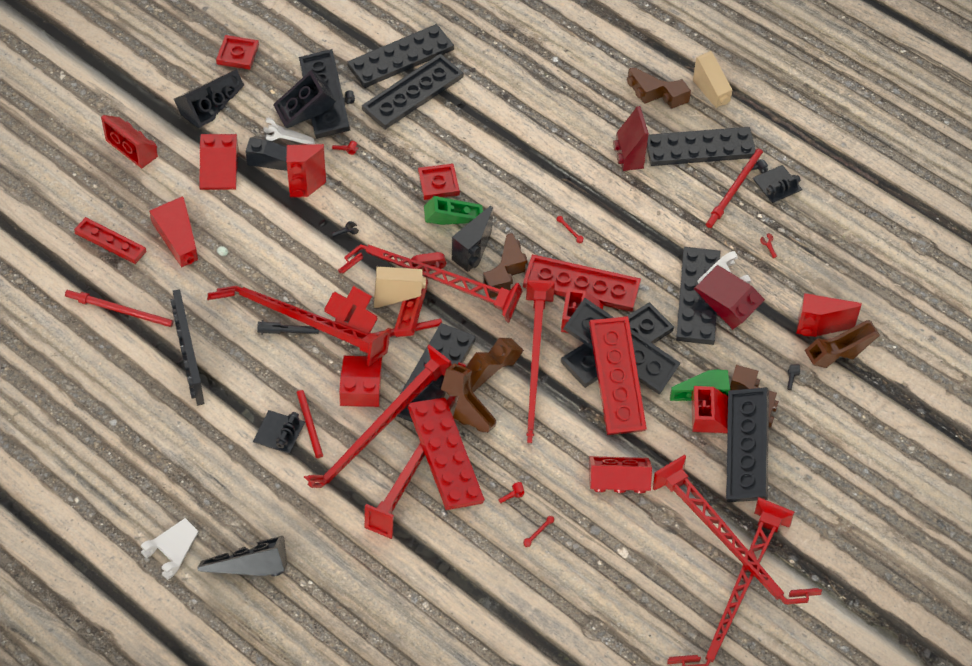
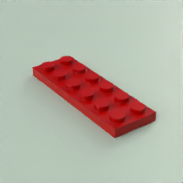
M532 254L523 281V288H526L527 279L555 281L554 295L566 297L567 288L584 290L604 306L633 312L641 278Z
M628 316L590 320L589 326L607 435L646 431L647 427Z
M446 397L409 403L408 410L445 509L451 510L483 504L484 496Z

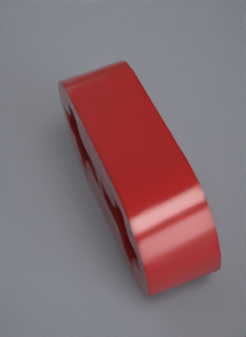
M441 252L420 254L411 258L439 269L444 268L447 264L445 255Z

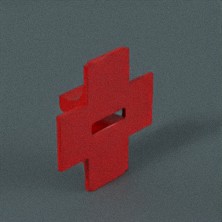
M355 286L352 287L347 298L334 291L324 308V312L336 318L335 322L366 334H370L378 319L377 315L366 309L372 296Z

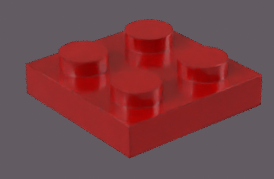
M225 35L216 58L217 65L250 70L259 47V40Z
M453 163L418 168L424 200H429L433 196L444 198L460 195Z

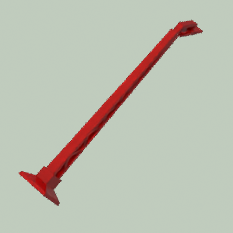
M360 244L344 257L347 263L338 269V272L343 274L362 260L363 255L359 253L348 261L350 257L361 249H365L368 254L403 268H425L426 272L422 271V276L493 304L495 308L502 310V315L507 323L510 322L523 292L519 283H515L511 290L502 287L498 289L369 244L368 246ZM442 274L443 277H444V280L441 279V278H438L437 276H439V275ZM446 276H449V277H452V278H455V279H453V280H451V281L448 282V279H447ZM462 281L465 288L456 285V283ZM466 283L475 285L477 287L469 290ZM484 289L486 296H483L476 292ZM488 290L498 293L496 300L490 298Z
M527 279L526 300L534 301L533 309H535L528 429L526 432L528 436L527 443H532L534 436L543 309H545V301H554L555 281Z
M230 286L217 288L216 292H210L207 296V300L235 296L236 291L243 297L359 347L360 351L368 353V367L388 353L391 328H387L379 335L373 333L366 334L245 287Z
M428 345L430 360L424 365L425 369L324 476H304L308 481L307 485L311 488H322L326 483H329L433 380L436 381L441 375L445 376L446 369L452 365L451 361L431 345Z
M460 362L458 363V365L466 368L465 364ZM449 396L447 399L450 410L456 401V397ZM421 442L385 500L381 501L377 508L368 504L365 505L364 528L387 538H393L394 515H392V512L425 456Z
M685 454L654 473L653 490L666 486L671 492L674 491L777 600L780 599L785 605L808 603L809 596L822 594V589L819 588L797 589L789 592V598L804 596L806 598L786 599L784 597L783 590L688 480V475L684 472ZM682 485H685L687 488L686 494L680 489ZM690 492L695 498H689ZM696 505L703 506V510L701 511ZM707 511L711 516H706L705 512Z
M758 497L754 514L761 516L758 522L759 527L749 549V552L756 560L754 552L762 550L757 560L759 563L774 533H777L780 525L790 527L795 513ZM762 527L771 530L768 539L765 536ZM760 536L763 543L755 545ZM744 565L707 652L706 664L685 665V663L700 662L701 657H698V655L669 657L667 664L682 663V666H709L710 662H714L754 577L751 573L749 579L747 578L745 573L750 571ZM741 578L745 583L743 585H739ZM743 590L741 596L739 597L738 591Z

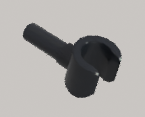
M351 90L346 91L344 103L353 104L355 101L354 92Z
M760 159L752 170L758 169L760 173L767 172L768 164L765 160Z
M349 221L343 229L333 232L332 236L335 237L347 232L355 235L359 232L357 228H353L357 224Z
M791 364L789 366L787 390H792L794 376L800 375L799 364Z

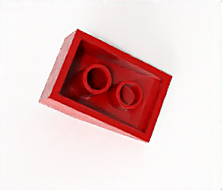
M201 134L200 190H236L239 151L237 134Z
M804 293L798 315L796 334L817 337L849 330L856 325L862 303Z
M344 355L340 377V406H380L382 357L368 367L367 356Z

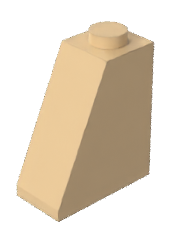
M709 51L697 56L693 82L715 108L728 104L731 101L732 88L713 52Z
M377 267L374 308L421 296L422 288L425 289L426 277H422V269Z

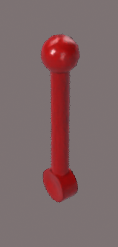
M557 216V222L562 223L576 238V242L579 244L583 243V236L578 235L563 220L562 216Z
M548 516L547 521L530 538L524 539V546L530 547L532 541L549 524L554 522V517Z

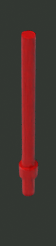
M758 148L754 152L720 204L713 209L711 217L706 223L708 228H712L717 219L722 217L724 209L762 155L763 151Z
M68 289L65 292V297L78 300V303L85 305L89 303L168 327H172L174 323L171 319L95 298L85 292L78 293Z

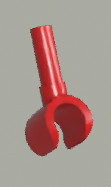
M351 141L348 146L332 145L333 150H343L350 155H354L359 148L356 147L357 142Z
M768 233L766 235L769 241L766 242L765 238L761 237L760 242L767 246L774 259L777 255L772 247L773 236Z
M522 482L514 483L512 485L513 491L498 499L500 504L513 497H523L525 492Z

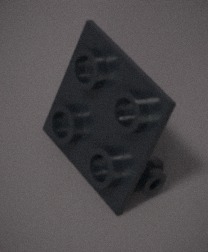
M783 165L752 178L772 203L803 190L799 185L801 181L800 176H791Z
M268 410L253 442L290 454L305 421L300 420L299 414L296 412L286 416Z

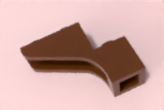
M635 67L628 70L627 83L634 89L636 96L644 104L662 98L673 109L690 101L691 90L683 79L667 82Z
M513 233L506 235L500 264L490 271L483 272V284L498 289L502 287L511 290V284H513L512 276L525 272V264L528 263L525 253L521 252L520 242L518 239H515ZM488 290L490 298L498 296V293Z
M866 320L830 339L818 338L804 351L814 366L828 368L840 356L854 359L875 341L880 334L872 321Z
M499 337L489 352H476L469 361L466 368L472 370L470 385L473 393L499 369L508 365H514L524 350L512 338Z
M455 363L446 369L441 390L447 392L450 396L458 397L453 418L459 420V423L475 427L480 432H490L496 426V419L474 395L471 389L470 376L472 370Z
M736 365L730 384V391L759 388L761 380L757 378L759 371ZM770 390L769 428L772 427L774 416H771V413L776 412L779 401L775 400L777 392Z

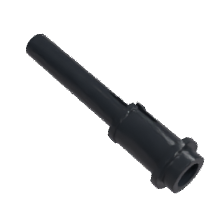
M264 320L262 322L258 321L257 333H261V335L263 333L280 335L281 332L319 334V330L312 326L281 325V322H264Z

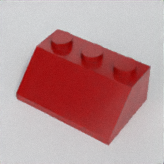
M101 116L105 140L141 169L158 157L155 142L147 139L141 131L134 129L128 121L125 122L120 117Z
M324 144L287 145V172L290 197H308L326 183Z
M589 456L590 489H594L595 492L614 490L617 493H625L626 490H634L635 493H646V491H651L652 465L649 458Z

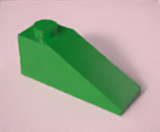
M433 196L424 205L425 222L438 225L470 223L483 212L481 204Z
M708 370L671 387L670 401H691L694 386L715 387L728 396V391H730L728 370Z

